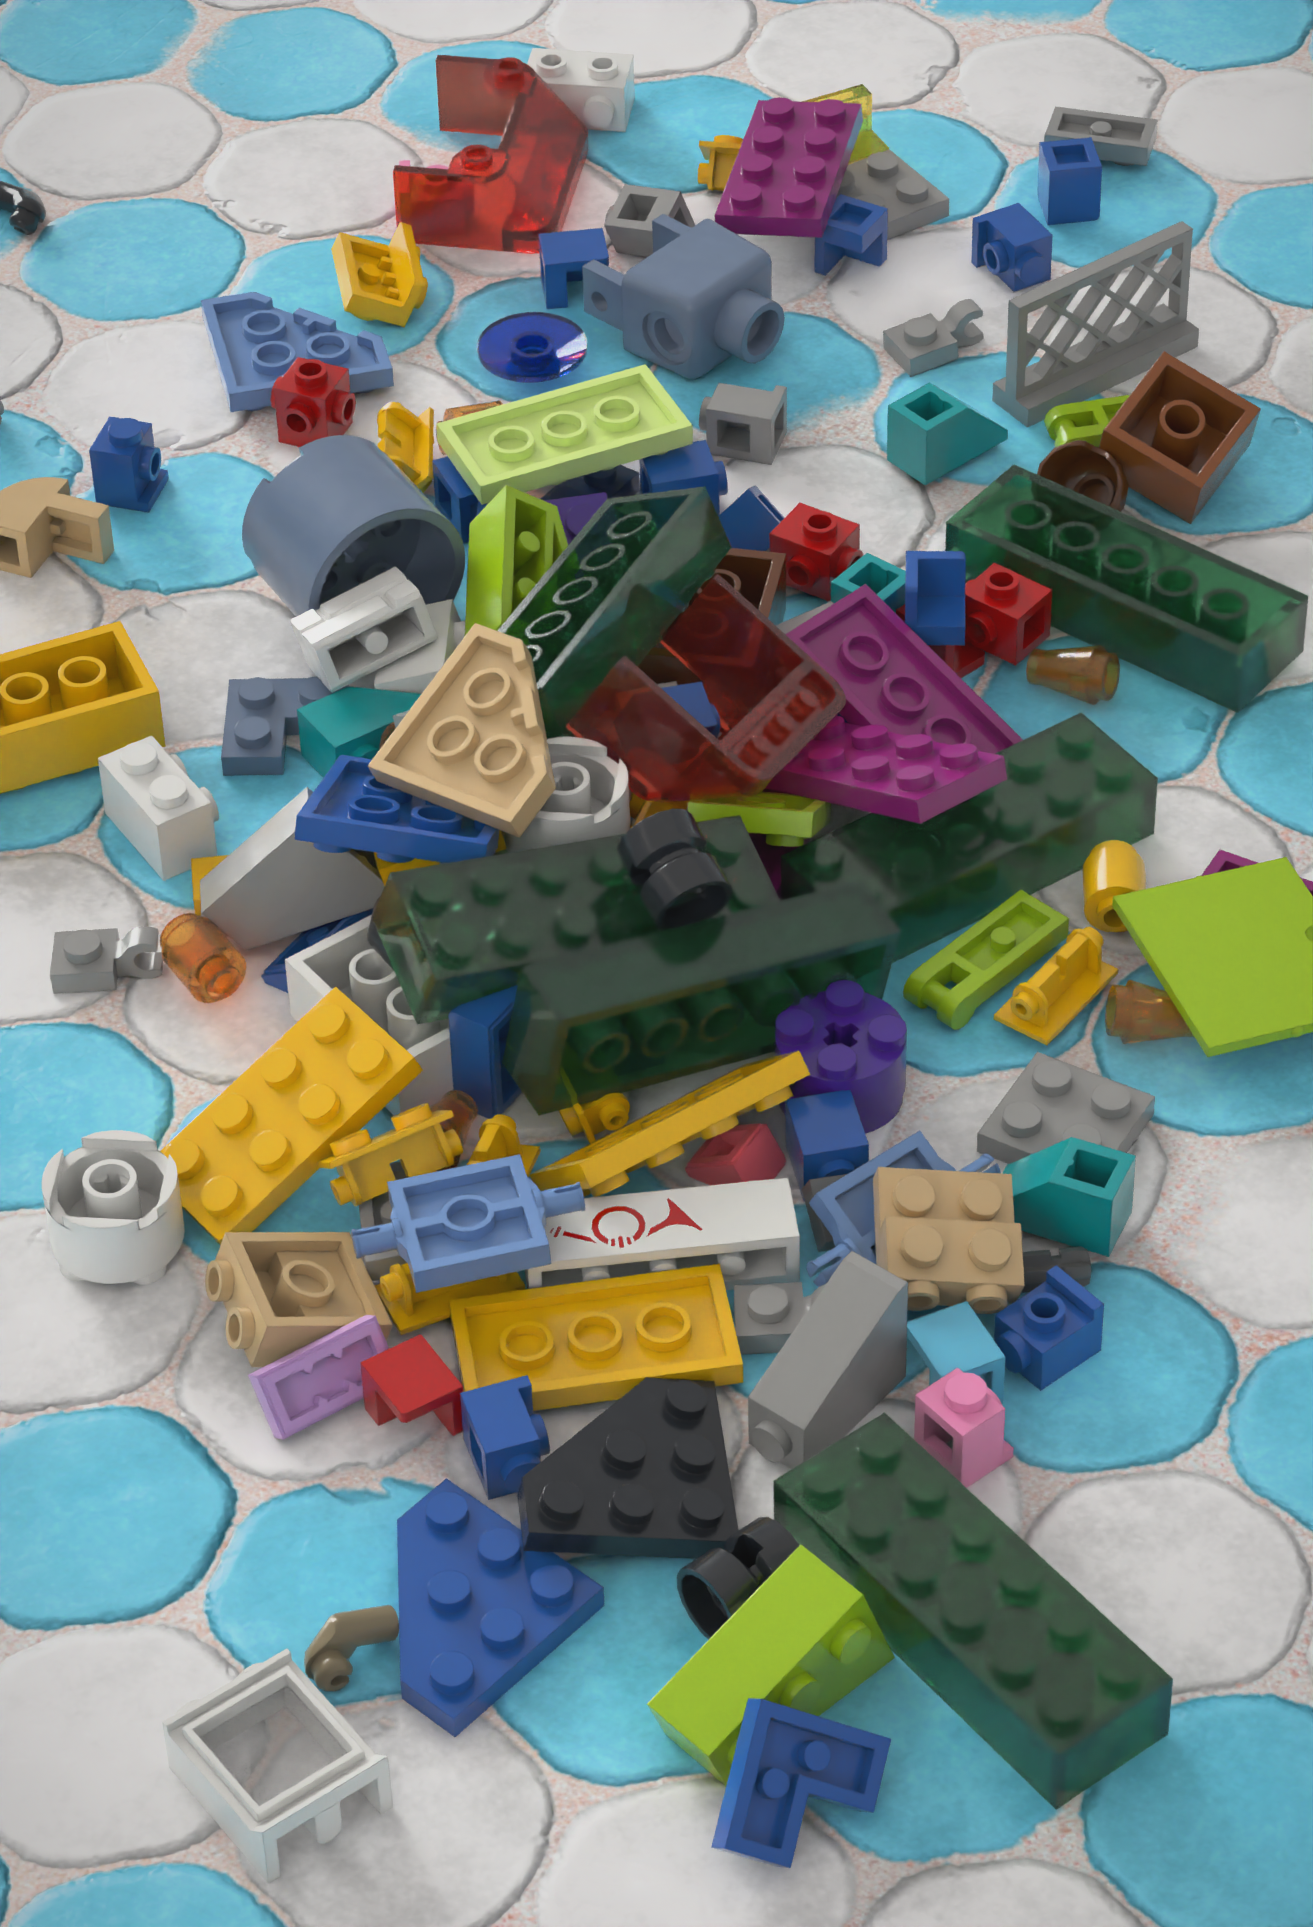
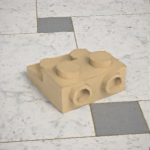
M890 1167L877 1168L873 1177L876 1265L908 1282L907 1310L923 1311L932 1309L937 1305L953 1306L967 1301L975 1313L993 1314L1000 1312L1018 1300L1025 1285L1021 1223H1014L1012 1174Z
M225 1232L215 1260L211 1261L206 1269L205 1287L208 1298L213 1302L223 1301L228 1312L226 1319L228 1344L232 1349H244L251 1367H264L365 1315L376 1316L385 1340H387L393 1326L362 1258H356L352 1237L349 1232Z

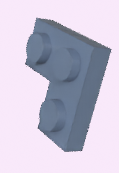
M318 677L229 679L221 753L223 776L283 775L287 735H299L297 709L332 694L322 683L321 679Z

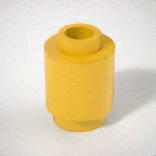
M1119 840L1104 841L1090 851L1083 864L1084 913L1087 921L1101 931L1125 932L1128 930L1112 907L1113 896L1146 889L1145 863L1132 845Z

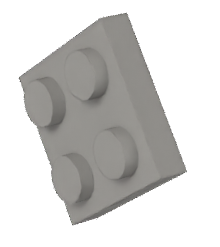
M889 149L871 154L865 159L849 164L837 197L842 194L888 208L887 240L949 216V198Z
M1037 1052L977 1133V1152L989 1154L997 1160L1010 1164L1070 1137H1075L1127 1153L1154 1115L1155 1096Z

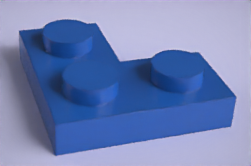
M748 1698L711 1847L776 1867L791 1868L808 1796L859 1812L874 1813L891 1739L771 1701Z

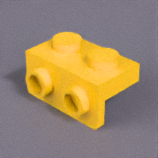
M400 222L389 246L339 232L331 250L344 311L350 312L362 320L373 321L376 319L405 327L413 309H419L423 304L428 287L427 278L423 277L419 261L420 248L415 244L411 225Z

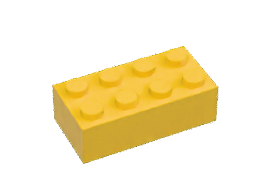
M121 621L0 654V794L99 766V757L151 735L162 747L166 746L159 690Z

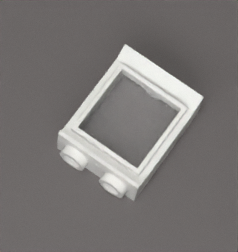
M287 1648L263 1663H256L247 1667L236 1679L202 1699L186 1703L175 1715L162 1722L169 1768L268 1884L281 1877L277 1839L304 1823L307 1830L319 1843L330 1842L339 1834L342 1828L340 1801L359 1790L380 1814L393 1808L388 1756L376 1754L292 1661L291 1652Z

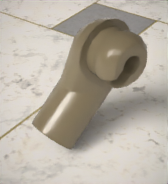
M383 1605L331 1615L305 1651L304 1668L308 1678L313 1679L318 1688L324 1691H337L345 1687L349 1682L347 1675H351L353 1671L349 1659L357 1647L396 1640L399 1633V1621L395 1609L390 1605Z

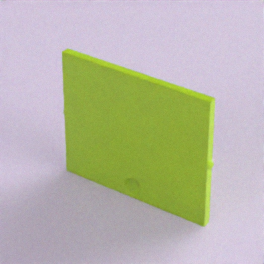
M1287 857L1113 896L1112 907L1207 1057L1291 1037H1300L1303 1034L1313 1032V896Z

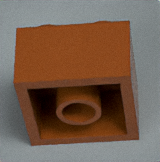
M1163 351L1104 428L1099 448L1110 453L1117 462L1122 464L1129 488L1191 524L1250 446L1261 408Z

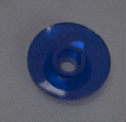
M525 312L506 316L490 324L479 336L477 354L481 364L489 372L500 378L525 383L544 382L560 378L575 370L586 357L587 339L583 330L576 323L565 317L544 312Z

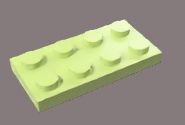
M646 364L436 423L439 445L481 505L489 503L505 485L522 492H528L545 486L558 485L566 480L597 471L610 470L618 465L649 456L662 455L670 450L693 444V425Z

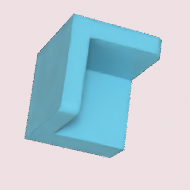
M967 1301L907 1323V1337L930 1370L929 1386L954 1369L959 1368L964 1373H973L980 1376L985 1381L987 1387L997 1395L1003 1404L1005 1356Z

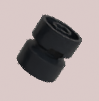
M669 809L643 819L628 830L620 839L616 848L617 855L633 885L642 889L640 892L642 902L657 929L664 933L687 931L707 922L728 904L733 894L732 886L716 857L710 853H702L707 841L693 815L685 809Z
M758 1517L728 1537L724 1543V1550L712 1548L681 1568L678 1572L677 1589L681 1602L690 1619L708 1640L799 1547L795 1538L779 1522L769 1517Z

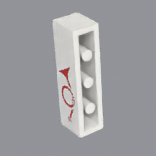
M789 1178L584 1198L585 1211L546 1218L545 1232L550 1246L551 1264L525 1270L527 1289L720 1264L726 1290H733L734 1285L800 1282V1235Z

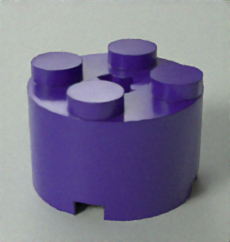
M840 980L831 983L826 988V991L813 993L799 999L777 1016L775 1021V1056L799 1050L810 1072V1075L789 1085L793 1096L789 1099L851 1090L865 1134L883 1127L898 1114L903 1103V1094L906 1087L907 1027L900 1014L890 1004L876 996L865 993L863 987L854 981ZM784 1101L778 1105L781 1108L782 1112L786 1115V1107Z

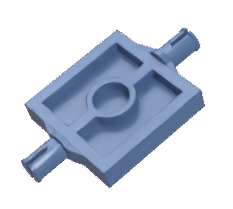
M920 1130L817 1192L810 1200V1206L832 1235L834 1245L836 1246L815 1260L809 1261L806 1265L810 1278L821 1272L813 1281L818 1287L829 1281L842 1260L851 1251L876 1264L873 1177L878 1167L956 1171L954 1167L937 1155ZM986 1153L959 1170L964 1172L1001 1173L998 1163L987 1169L994 1161V1158Z
M518 1154L389 1181L387 1185L392 1208L391 1223L357 1230L352 1229L351 1236L357 1259L397 1249L398 1254L408 1263L416 1293L550 1265V1246L545 1232L546 1218L585 1211V1201L580 1182L540 1191L538 1186L527 1177L521 1156Z

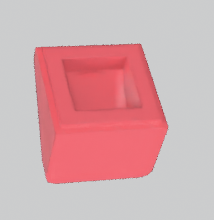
M767 1124L737 1125L722 1134L707 1139L687 1163L685 1171L689 1177L708 1185L775 1179L785 1166L786 1158Z

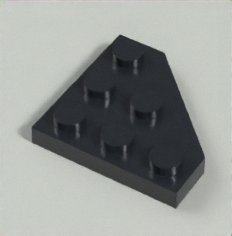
M646 1377L522 1477L517 1495L524 1551L696 1559L712 1548L724 1550V1543L728 1537L739 1530L715 1382Z

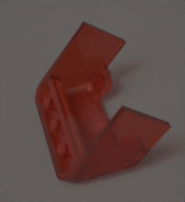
M437 55L435 62L440 131L502 136L498 149H492L484 145L465 147L452 157L448 169L395 165L393 169L397 227L400 222L411 225L415 244L527 254L539 253L538 234L562 232L588 155V128L531 66L517 58L487 59Z
M717 574L660 643L704 682L703 686L709 703H712L718 711L720 732L722 734L718 738L711 734L626 656L619 660L565 727L576 737L590 739L607 747V756L618 764L619 759H621L628 770L629 789L641 799L656 802H676L756 796L831 723L844 708L846 697L839 683Z

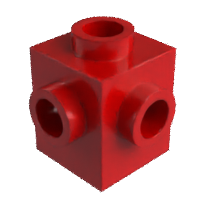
M297 357L286 373L276 379L271 391L270 401L272 408L276 409L278 439L280 443L301 447L317 439L344 435L353 423L356 398L354 393L350 392L348 368L327 364L316 359Z
M800 502L769 533L770 552L786 553V585L829 602L831 601V582L864 556L860 550V524Z
M993 563L977 578L965 583V642L1016 666L1050 636L1052 589L997 563Z

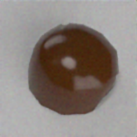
M1076 440L1054 447L1043 459L1038 467L1034 488L1039 505L1046 515L1060 526L1074 532L1089 533L1090 531L1098 532L1110 526L1124 509L1129 484L1122 464L1117 462L1110 453L1087 441Z

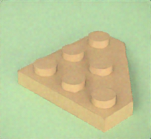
M475 623L367 767L378 782L520 838L556 789L532 656L523 640Z

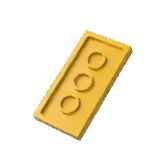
M335 986L160 1151L167 1158L170 1154L176 1163L182 1208L219 1245H221L225 1232H253L319 1169L317 1161L334 1155L330 1143L360 1131L415 1079L423 1069L405 1048Z
M799 1050L744 1064L531 1173L529 1176L540 1191L580 1182L584 1197L592 1194L593 1197L603 1195L630 1181L627 1173L647 1165L648 1169L659 1166L685 1152L683 1144L699 1137L707 1140L732 1129L739 1124L737 1116L755 1108L757 1112H761L786 1101L793 1096L789 1085L810 1075V1072Z
M720 1264L449 1299L450 1318L464 1392L527 1375L532 1385L533 1411L619 1400L646 1377L714 1381L715 1387L743 1383V1361Z

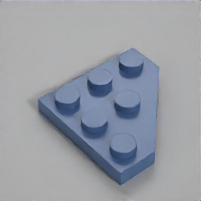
M257 292L201 300L202 318L230 412L242 410L257 411L271 406L270 398L274 382L279 376H283L297 357L316 359L327 364L348 368L351 393H368L374 389L394 386L393 368L382 336L365 330L357 336L337 330L336 320L302 308H298L293 314L273 307L271 297Z

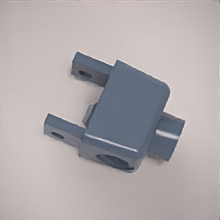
M661 214L652 220L653 254L630 268L625 275L594 259L582 266L584 312L623 331V346L626 351L689 379L702 377L732 355L747 363L755 364L764 360L773 351L783 331L785 319L783 308L779 303L772 300V261L770 255L762 248L711 219H705L691 228L665 214Z

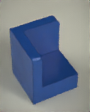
M1092 138L1039 142L1037 195L1047 225L1098 220L1100 217L1102 165Z
M840 194L835 200L823 237H815V273L826 276L844 256L875 266H881L887 260L888 208Z
M603 228L538 234L540 279L546 309L568 307L567 282L583 281L582 266L593 259L609 266V255Z
M755 485L748 488L700 532L698 537L709 546L767 551L770 548L769 533L785 517Z
M906 551L905 623L927 645H965L966 554L962 551Z

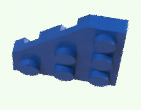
M340 755L296 815L295 840L312 842L316 849L329 853H344L351 849L376 852L378 858L388 862L404 863L417 858L439 862L442 868L449 871L472 872L477 868L485 869L498 848L499 829L378 782L367 767L372 759Z
M447 1478L397 1519L400 1683L402 1699L456 1737L604 1606V1587L554 1552L524 1551L522 1532L519 1528Z

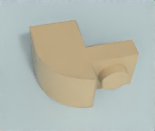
M55 477L33 478L17 482L0 491V570L32 578L53 551L104 564L114 552L109 505L70 496L68 479Z

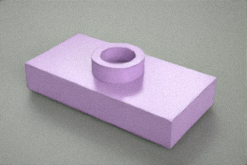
M365 1315L248 1375L274 1438L284 1440L364 1398L360 1362L389 1349L376 1316Z

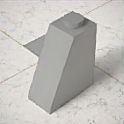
M306 787L200 880L201 916L206 925L216 935L222 938L229 936L247 951L372 909L380 896L388 891L398 890V886L388 890L385 889L378 871L374 852L351 849L344 853H329L316 849L312 842L295 840L296 815L313 793L312 790Z
M853 1251L842 1260L748 1396L749 1444L754 1446L762 1456L773 1462H781L802 1476H805L906 1377L908 1282Z

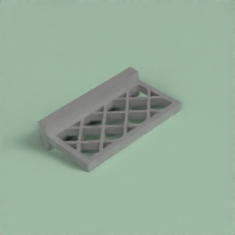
M1181 221L1009 300L1006 377L993 383L992 401L1026 427H1029L1044 420L1048 411L1055 406L1082 402L1150 370L1163 351L1173 357H1177L1198 347L1199 328L1187 321L1193 228ZM1172 247V254L1158 273L1152 270L1165 250ZM1134 265L1116 293L1111 291L1110 287L1122 270ZM1149 275L1154 280L1135 306L1130 301ZM1091 285L1073 313L1068 311L1066 308L1077 292ZM1169 288L1168 306L1163 303L1155 307ZM1107 295L1111 300L1092 326L1087 321L1104 296ZM1047 305L1038 321L1028 333V313ZM1124 309H1129L1131 313L1127 319L1113 327ZM1063 315L1068 320L1049 346L1044 343V340ZM1082 328L1089 331L1082 342L1070 347ZM1039 348L1045 351L1039 362L1026 367Z

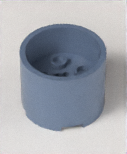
M336 435L309 442L299 447L301 456L287 465L271 482L263 478L251 496L242 525V542L245 554L251 560L258 574L296 617L311 609L318 610L321 604L395 566L406 576L407 580L409 579L418 588L425 605L450 599L454 600L457 595L465 569V550L459 532L393 460L380 450L375 443L367 439L351 435Z

